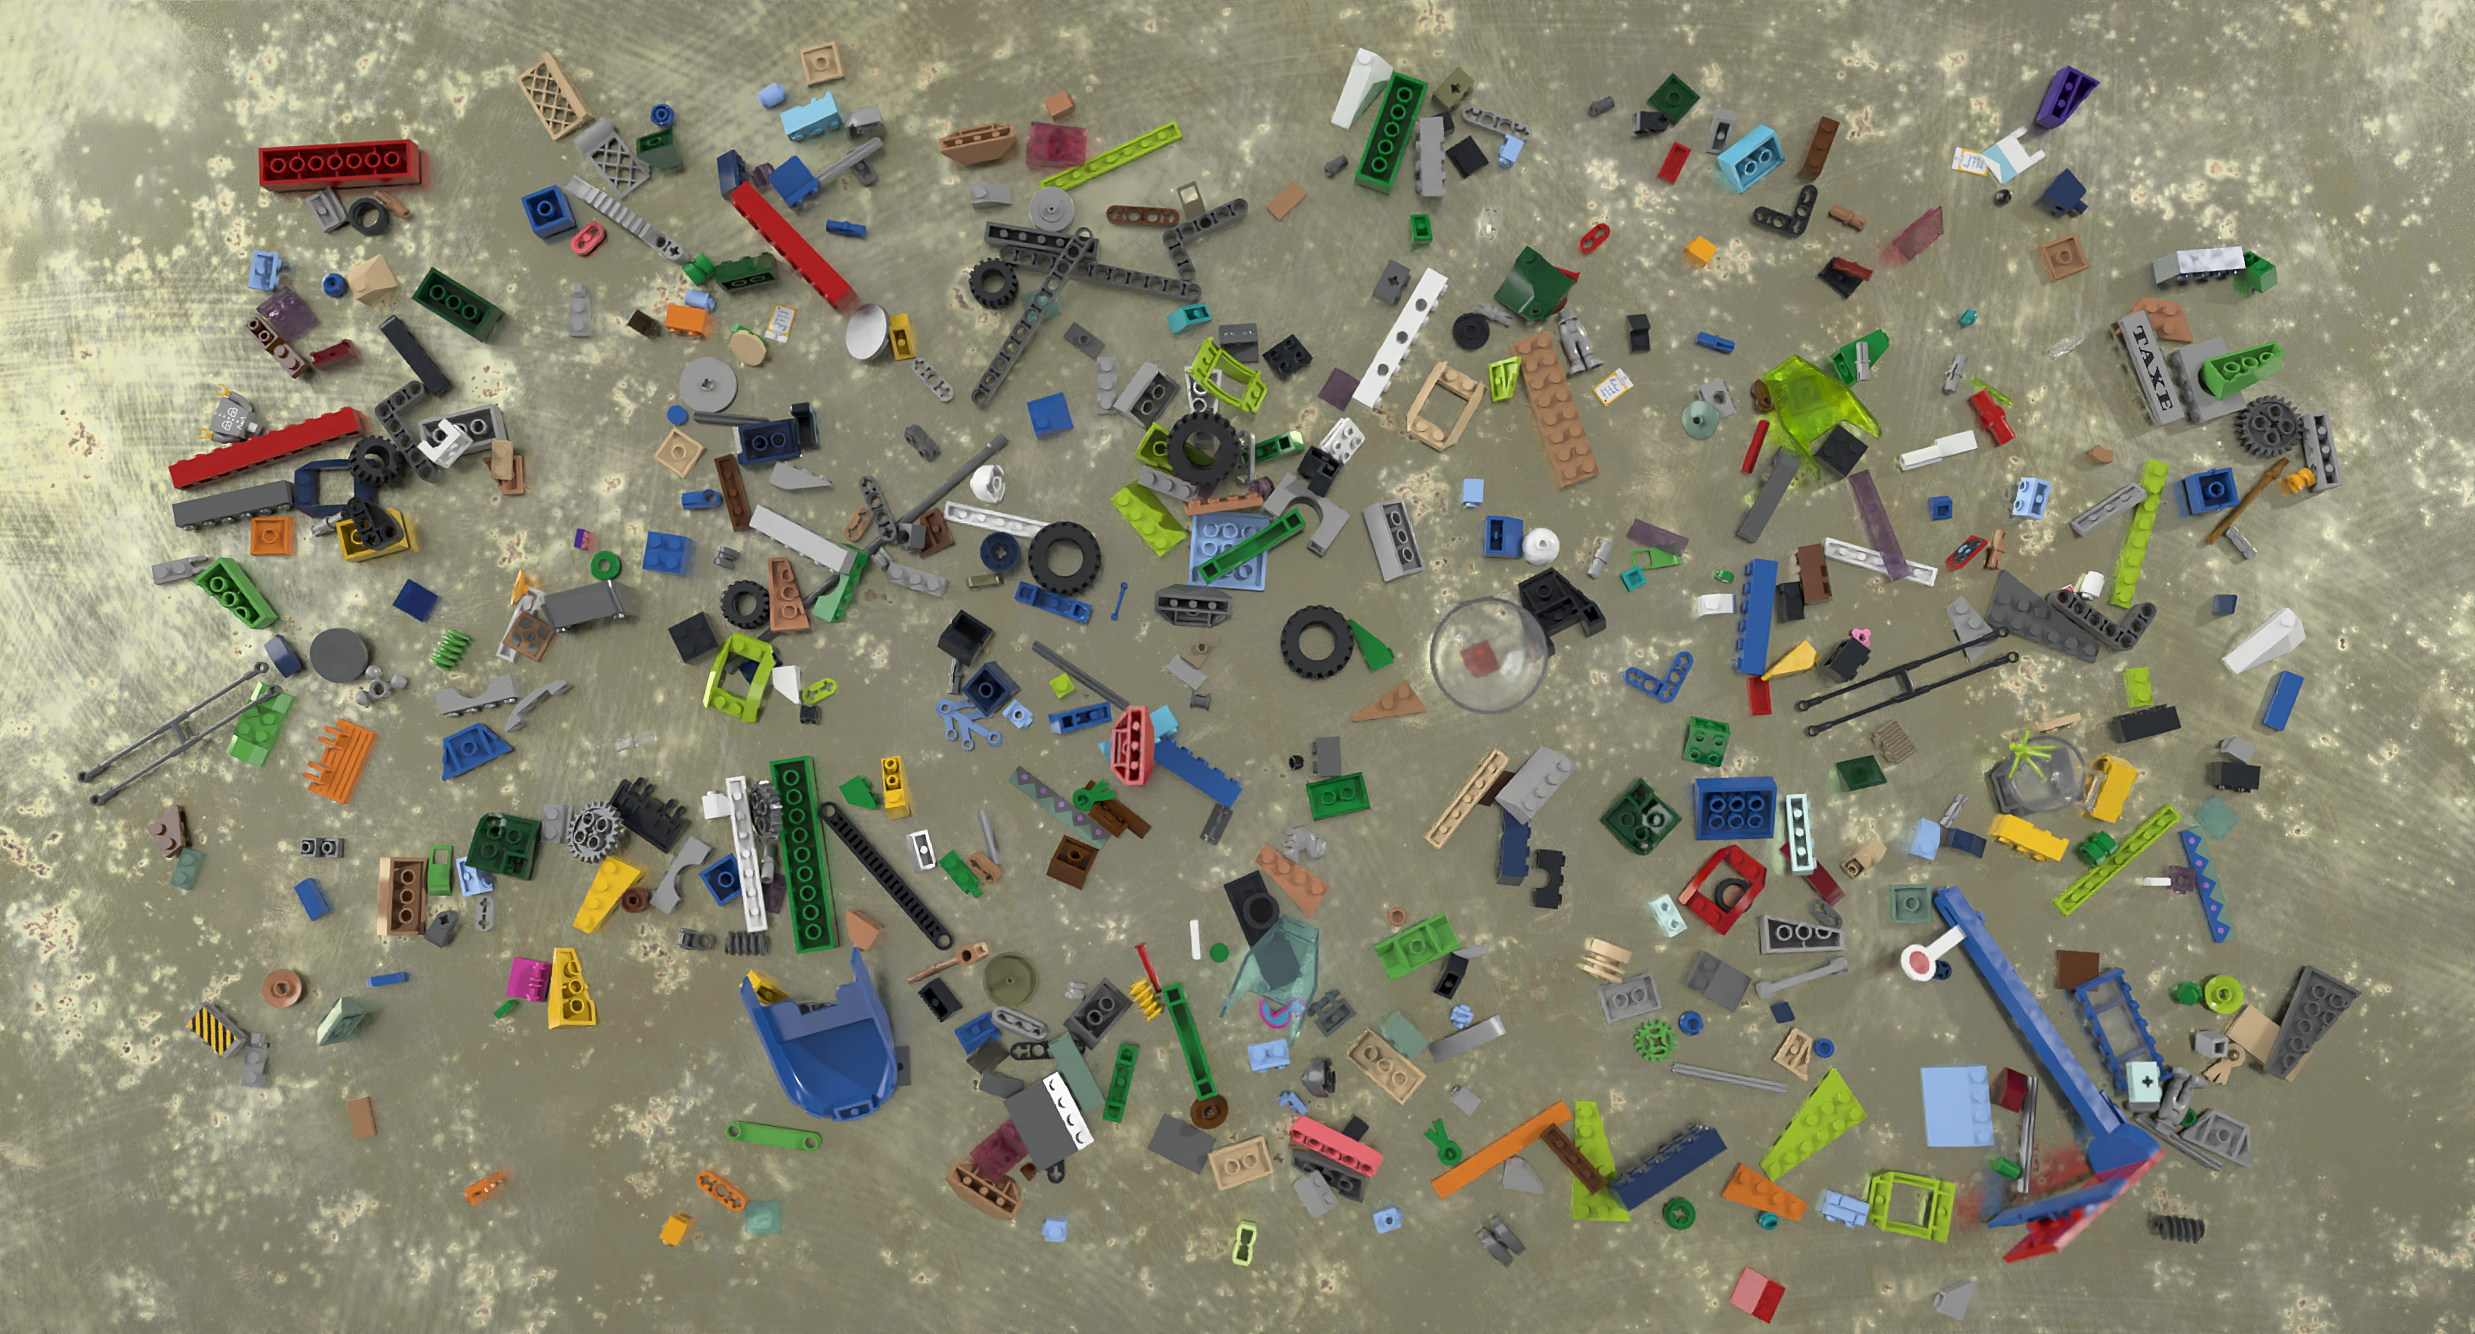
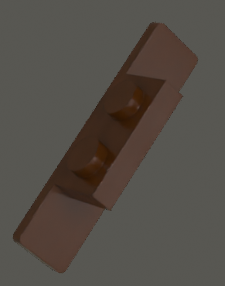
M1090 780L1085 788L1091 790L1096 783ZM1116 798L1095 801L1096 804L1087 814L1117 839L1126 828L1140 839H1143L1151 828L1149 824Z

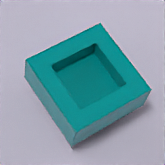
M1639 565L1621 574L1629 591L1647 583Z

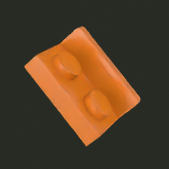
M498 1172L464 1189L465 1198L472 1207L488 1198L486 1191L495 1187V1182L501 1179Z

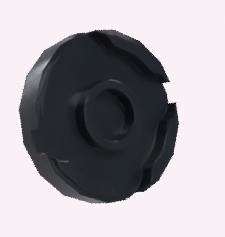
M1476 313L1461 315L1457 318L1452 328L1454 342L1458 347L1467 351H1474L1483 347L1488 341L1490 334L1488 322L1484 317Z

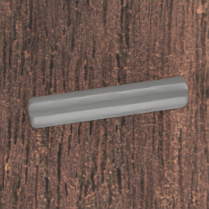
M986 809L976 812L988 857L994 864H1001L1002 860Z

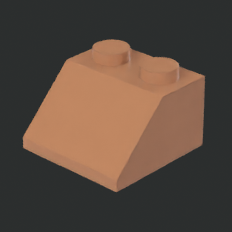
M848 909L845 915L849 938L854 943L852 946H857L861 952L863 950H872L885 930L857 910Z

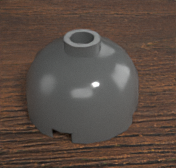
M1328 1058L1312 1061L1307 1066L1305 1074L1302 1075L1303 1085L1306 1086L1311 1095L1318 1098H1332L1333 1095L1331 1093H1335L1336 1075L1335 1071L1331 1072L1330 1066H1333V1063Z

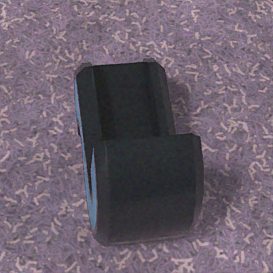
M811 403L792 404L790 413L795 420L798 448H816L818 436L816 435V420Z

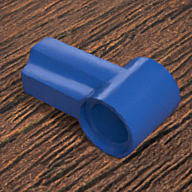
M706 489L704 491L682 493L681 501L684 510L708 507L717 508L723 503V497L715 490ZM714 494V495H715V500H714V502H713V503H709V497H710V495Z

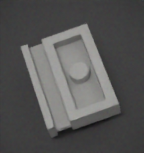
M330 186L305 199L324 233L335 229L345 221H349L345 210Z
M544 804L541 842L568 844L571 841L567 836L571 835L568 828H572L570 821H573L574 806Z

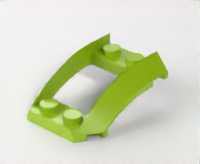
M1209 336L1198 346L1200 351L1191 368L1187 369L1186 372L1199 386L1219 401L1251 414L1257 413L1268 390L1266 382L1262 383L1261 372L1259 370L1254 371L1239 363L1222 347L1218 348L1212 341L1213 337ZM1215 366L1230 377L1247 384L1240 400L1221 390L1209 379Z
M737 631L725 640L710 672L703 700L705 707H712L741 718V722H755L757 719V709L760 707L766 683L773 667L776 665V661H774L772 656L773 649L771 644ZM730 651L760 662L747 698L717 687Z
M1893 1171L1873 1177L1867 1218L1882 1231L1896 1232L1947 1243L1956 1184ZM1893 1182L1934 1190L1929 1227L1888 1220Z

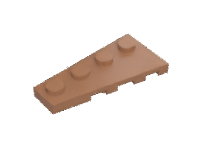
M1248 492L1246 495L1240 496L1228 495L1227 497H1213L1182 502L1184 511L1187 516L1259 506L1263 505V498L1257 492Z
M768 558L771 632L810 630L788 558Z
M1266 844L1255 859L1260 867L1310 918L1330 885Z

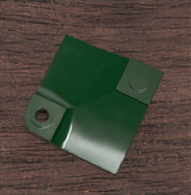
M1526 246L1515 260L1513 268L1494 294V297L1523 318L1537 323L1545 320L1573 287L1574 281L1551 265L1541 254Z
M1644 776L1600 820L1631 850L1645 856L1650 854L1683 818L1667 803L1658 792V789ZM1643 842H1646L1648 844L1647 848H1644L1642 846Z
M490 812L485 814L476 827L465 866L513 879L528 881L540 823L501 813ZM495 821V824L490 826V822Z

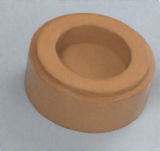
M1393 907L1389 910L1387 918L1393 926H1401L1406 922L1407 914L1403 908Z

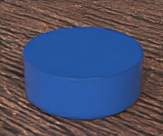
M679 405L670 407L667 412L668 420L675 425L685 423L688 417L687 411Z
M1820 1038L1815 1041L1813 1050L1817 1056L1828 1058L1834 1052V1045L1829 1039Z

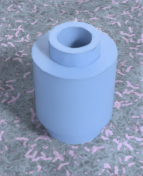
M775 82L762 89L757 97L764 108L768 106L771 108L785 100L784 95H786V92L781 84L777 85Z
M693 289L686 292L685 304L689 305V307L703 309L708 312L710 309H713L715 298H713L712 293Z

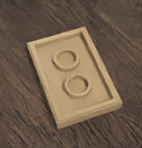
M1263 1135L1207 1153L1219 1192L1275 1173Z

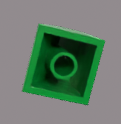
M1882 329L1839 348L1830 356L1847 390L1859 382L1857 381V364H1855V361H1857L1856 344L1858 342H1867L1868 360H1871L1869 370L1890 346L1889 338L1885 332L1883 333Z

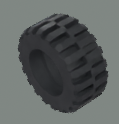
M1197 410L1193 411L1192 414H1186L1174 424L1168 435L1165 449L1168 465L1172 466L1173 473L1175 475L1178 474L1180 480L1183 482L1185 480L1189 481L1190 485L1201 484V487H1207V484H1218V481H1223L1229 473H1232L1238 461L1240 440L1237 437V431L1234 426L1230 425V421L1227 418H1222L1221 414L1217 412L1214 414L1210 413L1211 411L1209 410L1204 412ZM1206 431L1218 438L1221 445V453L1214 463L1198 465L1187 457L1185 443L1194 432Z
M1059 521L1049 524L1040 530L1030 543L1028 565L1031 574L1040 586L1050 592L1062 595L1077 593L1088 587L1099 572L1101 552L1098 542L1092 533L1080 524L1070 521ZM1060 540L1072 541L1082 551V565L1076 573L1070 576L1055 574L1047 564L1046 556L1049 548Z
M1323 605L1306 606V608L1299 609L1294 615H1291L1284 625L1280 645L1284 660H1286L1287 665L1295 673L1308 679L1314 678L1319 680L1326 677L1329 678L1344 668L1354 648L1353 630H1351L1348 620L1343 617L1344 615L1336 612L1334 608L1324 607ZM1319 624L1326 626L1335 637V648L1331 655L1325 659L1312 660L1306 657L1300 649V635L1305 628L1311 625Z

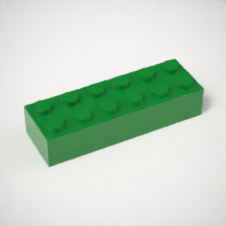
M1393 71L1354 179L1355 183L1390 195L1429 83Z

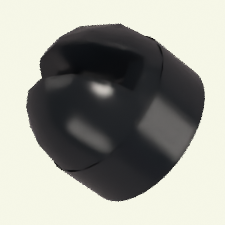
M2002 189L1995 195L1996 203L2001 206L2008 204L2012 198L2011 192L2007 189ZM2004 194H2006L2007 196H2006L2005 200H2004V201L2001 200V199L2003 198Z
M1289 756L1288 764L1292 771L1299 770L1304 766L1302 756Z

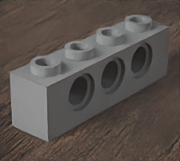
M2328 411L2309 413L2299 417V420L2303 421L2300 427L2303 429L2301 432L2308 468L2316 479V483L2312 485L2313 492L2343 486Z

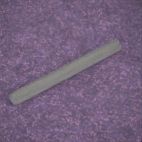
M1674 1063L1672 1072L1675 1074L1786 1095L1788 1085L1680 1063Z
M2027 1076L2020 1172L2017 1189L2020 1193L2030 1192L2039 1081L2036 1076Z

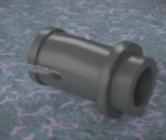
M1611 96L1597 102L1593 101L1589 105L1591 114L1597 116L1600 115V112L1615 107Z
M1341 154L1330 163L1326 162L1324 166L1326 174L1334 176L1338 170L1349 165L1345 155Z

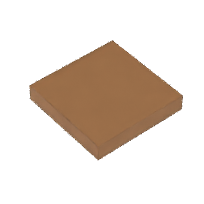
M2075 233L2038 247L2052 282L2089 268Z

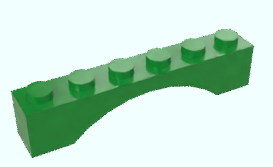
M1295 508L1245 541L1197 566V570L1208 586L1306 528V522L1298 509Z
M1181 981L1163 987L1162 992L1178 1034L1198 1099L1202 1101L1216 1096L1218 1091Z

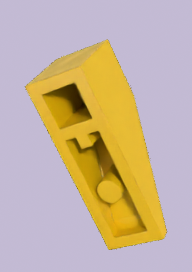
M1804 640L1785 655L1761 679L1766 681L1797 675L1805 670L1810 672L1817 666L1815 662L1821 657L1808 641Z

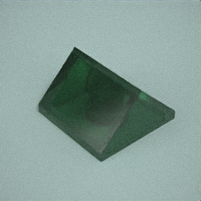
M1873 755L1836 763L1842 792L1887 783Z

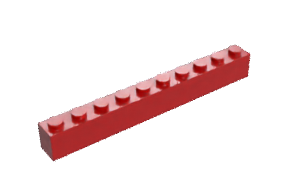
M349 406L342 407L338 412L324 413L317 419H305L301 424H290L280 431L271 430L261 437L253 436L248 438V441L242 443H231L230 447L224 449L215 448L211 450V453L194 455L193 459L178 460L174 465L168 466L174 488L185 491L364 433L365 430L359 411Z

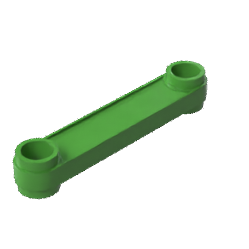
M738 1121L729 1123L725 1129L726 1136L737 1141L803 1151H815L821 1144L820 1137L811 1132ZM732 1126H736L738 1128V1135H733L731 1133ZM809 1137L815 1139V1147L808 1145L807 1140Z

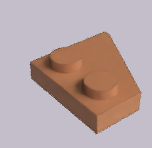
M520 455L513 456L511 480L494 479L503 495L524 494L522 456ZM491 457L483 458V462L491 472Z

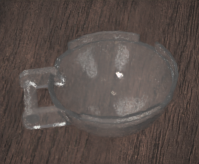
M2050 735L2035 736L2027 740L2026 745L2028 747L2055 746L2054 750H2035V752L2051 755L2050 759L2034 755L2029 757L2044 775L2043 779L2022 758L2013 778H2009L2017 758L2015 751L2011 753L2005 769L2006 784L2013 798L2023 807L2039 813L2058 812L2069 807L2071 804L2091 811L2094 810L2095 806H2093L2102 779H2105L2107 774L2085 767L2080 751L2070 742ZM2086 773L2095 775L2086 801L2083 803L2076 799L2084 788Z

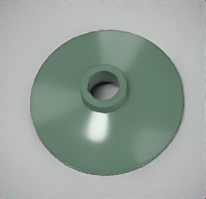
M1695 401L1689 404L1683 413L1682 422L1684 429L1690 436L1697 439L1710 437L1715 433L1719 425V415L1716 408L1707 401ZM1696 417L1700 418L1699 424L1696 422Z

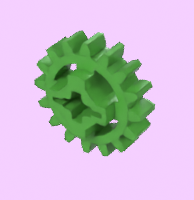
M1650 1020V1025L1643 1023L1644 1029H1637L1640 1032V1036H1635L1639 1040L1635 1046L1641 1048L1638 1053H1645L1643 1058L1646 1060L1651 1057V1062H1655L1656 1058L1659 1062H1663V1057L1669 1060L1668 1054H1675L1672 1048L1678 1046V1044L1674 1043L1678 1036L1672 1035L1675 1030L1673 1028L1668 1029V1023L1662 1026L1661 1020H1658L1656 1024L1653 1020ZM1659 1028L1656 1032H1648L1651 1029ZM1666 1035L1668 1036V1039H1669V1043H1668V1044L1666 1043V1040H1665V1036H1666ZM1650 1036L1653 1038H1658V1040L1661 1044H1663V1046L1659 1044H1654L1655 1042L1652 1041L1653 1039H1651ZM1644 1038H1646L1648 1044L1646 1048L1644 1045ZM1657 1050H1664L1662 1053L1654 1054Z

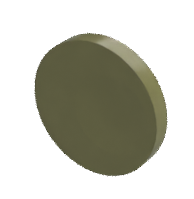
M1018 952L1002 953L993 958L985 968L983 974L984 991L988 998L998 1006L1008 1009L1019 1008L1032 1000L1038 990V969L1034 962L1024 954Z

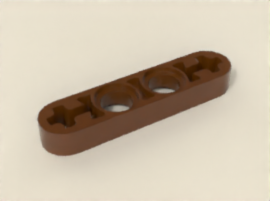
M1112 205L1106 211L1108 221L1111 224L1172 228L1177 226L1180 221L1178 211L1172 208ZM1116 210L1117 214L1123 215V211H1126V220H1123V216H1117L1116 219H1113L1110 214H1113ZM1136 211L1139 214V218L1134 221L1130 220L1128 217L1129 213ZM1151 212L1158 215L1157 220L1154 222L1147 219V215ZM1160 213H1163V217H1169L1170 214H1173L1176 219H1173V222H1169V219L1163 218V222H1160Z

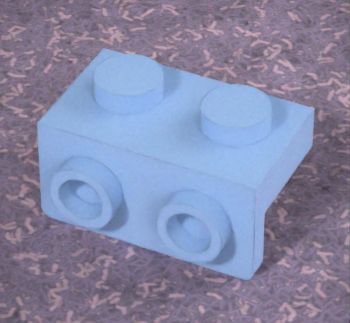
M258 250L253 251L248 288L271 293L273 288H278L279 277L275 275L276 269L280 270L282 258H278V252L273 254Z

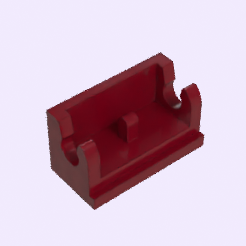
M343 339L341 343L318 352L313 351L309 353L315 360L312 362L313 367L320 371L357 358L350 339Z

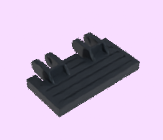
M642 777L635 781L630 791L628 789L632 783L627 779H623L608 804L616 807V811L621 813L619 818L623 819L622 824L663 853L668 854L688 821L681 817L685 807L683 805L678 807L673 817L668 814L675 804V800L671 798L660 813L659 811L663 804L649 796L654 785L648 784L640 795L637 791L643 784L644 779Z

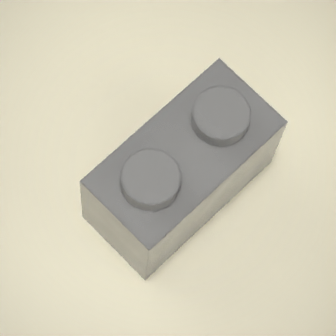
M1318 1169L1302 1176L1292 1185L1313 1219L1329 1212L1339 1203Z

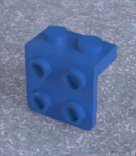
M796 155L784 162L767 177L790 208L792 206L798 207L804 202L802 198L807 194L812 196L819 190L818 186L820 183Z

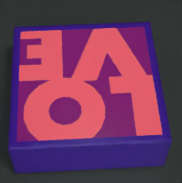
M578 528L574 547L586 550L590 532Z

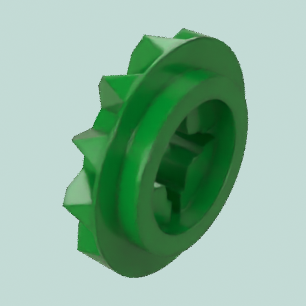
M1676 1198L1669 1201L1665 1207L1664 1217L1667 1224L1673 1229L1685 1230L1694 1223L1696 1211L1688 1200ZM1682 1208V1212L1687 1217H1680L1677 1220V1215L1673 1211H1679Z

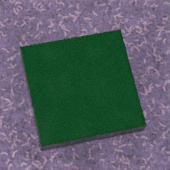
M1672 73L1647 102L1658 112L1664 111L1668 113L1671 119L1670 123L1675 126L1701 97Z

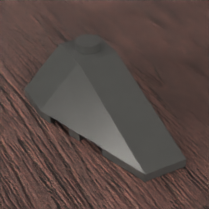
M1293 1150L1291 1158L1292 1167L1304 1174L1318 1169L1328 1186L1339 1190V1195L1361 1204L1363 1203L1370 1176H1366L1319 1152Z

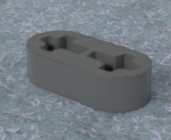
M1816 899L1810 903L1809 909L1811 914L1823 926L1835 929L1841 928L1843 924L1841 916L1826 901ZM1822 904L1823 906L1821 908L1825 912V914H1823L1820 911L1816 912L1815 910L1817 909V907L1815 905ZM1827 916H1829L1830 918H1836L1835 922L1837 925L1830 926L1829 924L1831 921L1827 918Z

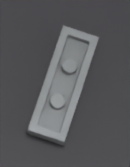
M1097 357V414L1117 415V410L1113 407L1117 401L1116 357Z

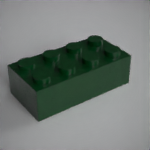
M431 267L411 298L482 343L503 312L494 304Z

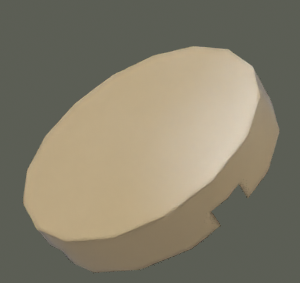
M739 330L731 337L730 347L740 361L754 366L764 360L766 349L758 336L749 334L747 330Z

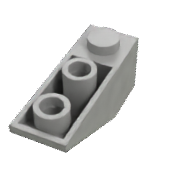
M777 461L769 480L771 485L787 492L833 488L829 478L822 475L815 477L811 475V471L805 468H801V471L795 469V465L787 461L783 463Z

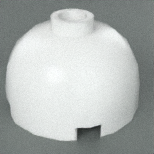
M984 465L978 468L970 481V486L975 496L981 501L988 503L1001 501L1005 491V483H1002L1001 478L1005 477L1004 472L999 465Z
M1535 528L1529 531L1523 538L1522 554L1524 559L1535 566L1550 564L1559 553V540L1556 534L1549 529Z

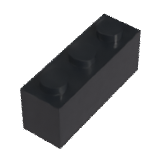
M2167 704L2155 706L2156 710L2150 712L2147 708L2137 711V715L2131 716L2130 713L2118 716L2119 720L2112 721L2118 743H2126L2180 729L2181 724L2176 707H2168Z

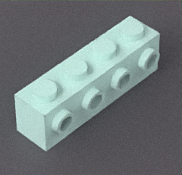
M1806 794L1786 795L1785 803L1792 875H1813V870L1817 869L1816 857H1812V850H1815L1814 838H1810V831H1813L1812 819H1808V812H1811L1810 800L1806 799Z

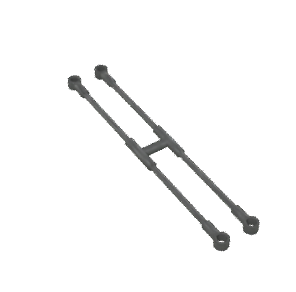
M257 662L253 669L188 711L185 710L157 727L154 732L102 764H97L88 771L79 772L77 780L81 783H88L94 775L103 771V768L171 728L180 745L170 750L168 754L115 787H110L100 794L92 795L90 803L93 806L103 805L107 798L169 758L175 757L201 741L206 735L258 703L261 704L272 696L281 695L282 688L279 685H270L267 691L256 697L254 701L188 740L179 725L180 722L190 717V714L245 680L248 681L260 673H267L269 665L266 662Z

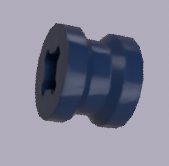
M1935 960L1936 968L1932 978L1938 980L1948 979L1952 973L1950 964L1946 961Z

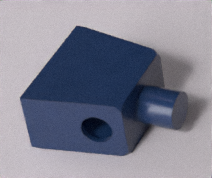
M2068 168L2058 175L2038 199V201L2062 215L2067 214L2071 209H2074L2081 215L2088 208V205L2081 200L2087 191Z

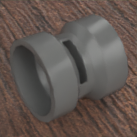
M719 545V553L713 563L732 569V561L738 551Z

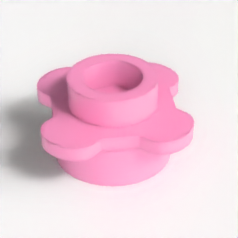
M1855 628L1852 630V637L1856 638L1866 647L1870 646L1869 636L1871 631L1869 629L1859 630Z

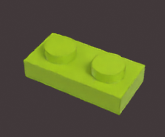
M2148 667L2126 669L2131 706L2154 705Z

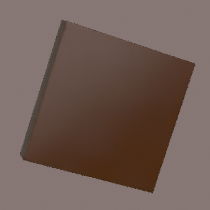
M2058 950L2057 989L2075 990V985L2077 986L2099 976L2100 953ZM2098 986L2087 991L2098 992Z

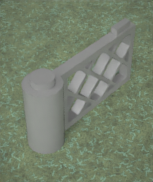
M602 117L573 141L619 198L623 200L650 179L649 173L652 171L645 162L641 164L613 130L616 127L609 118L605 120ZM614 138L619 142L618 151L608 150L609 142ZM596 152H604V161L596 162L592 156ZM608 153L618 154L617 164L607 163ZM621 154L631 157L630 166L620 164ZM606 166L616 167L615 177H609L605 174ZM620 168L630 169L629 179L619 178ZM633 169L641 170L645 176L640 180L632 179ZM618 181L628 182V189L623 193H620L617 189Z

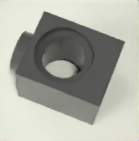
M899 522L897 545L904 546L906 551H916V548L924 549L926 526Z

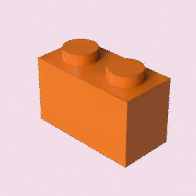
M669 303L664 326L670 330V333L680 335L681 332L688 333V336L699 338L700 335L706 336L710 314L703 309Z

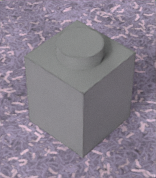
M2238 735L2229 736L2223 741L2221 745L2223 748L2220 753L2238 764H2248L2258 747Z
M2214 1030L2196 1032L2195 1051L2211 1059L2228 1056L2229 1037Z
M1462 1084L1460 1087L1456 1086L1450 1093L1452 1096L1450 1100L1469 1116L1482 1101Z

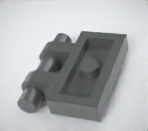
M1334 988L1331 992H1326L1321 1000L1311 1004V1008L1306 1011L1310 1018L1316 1013L1319 1015L1320 1018L1314 1023L1326 1038L1357 1014L1345 998L1339 1003L1336 1001L1335 998L1341 994L1337 988ZM1331 1002L1334 1007L1324 1013L1321 1009Z

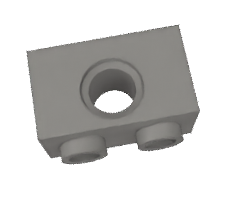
M1722 378L1703 384L1696 389L1701 401H1707L1716 408L1719 421L1736 413V404L1733 399H1730L1728 385L1725 381H1722ZM1714 396L1720 397L1722 404L1715 403Z

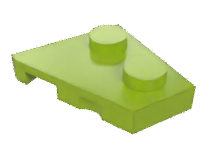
M1516 356L1488 364L1493 402L1512 398L1522 360L1521 357Z

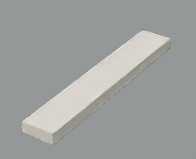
M1825 538L1824 552L1825 557L1828 559L1930 588L1934 586L1937 568L1832 538Z

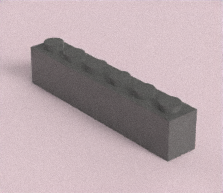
M986 221L984 241L986 244L1010 245L1061 255L1073 235ZM1080 236L1081 241L1089 239V237ZM1094 238L1082 259L1098 262L1101 245L1099 239ZM1072 248L1069 252L1070 257H1077L1079 249Z
M281 480L172 504L175 525L184 529V531L196 530L197 526H214L215 522L229 523L238 517L247 519L253 517L252 514L259 513L260 515L270 514L271 510L275 509L280 511L288 510L290 506L295 505L293 483Z

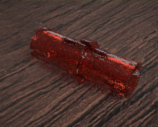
M1838 256L1832 268L1848 273V276L1852 277L1853 275L1867 282L1872 276L1871 273H1873V270L1858 265V262H1850Z

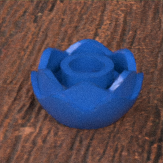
M658 104L653 107L650 118L656 126L667 127L674 120V112L669 105Z
M330 273L323 278L322 289L328 296H340L345 291L346 282L342 275Z
M1691 1011L1682 1015L1679 1026L1686 1035L1695 1036L1703 1030L1704 1020L1700 1014Z

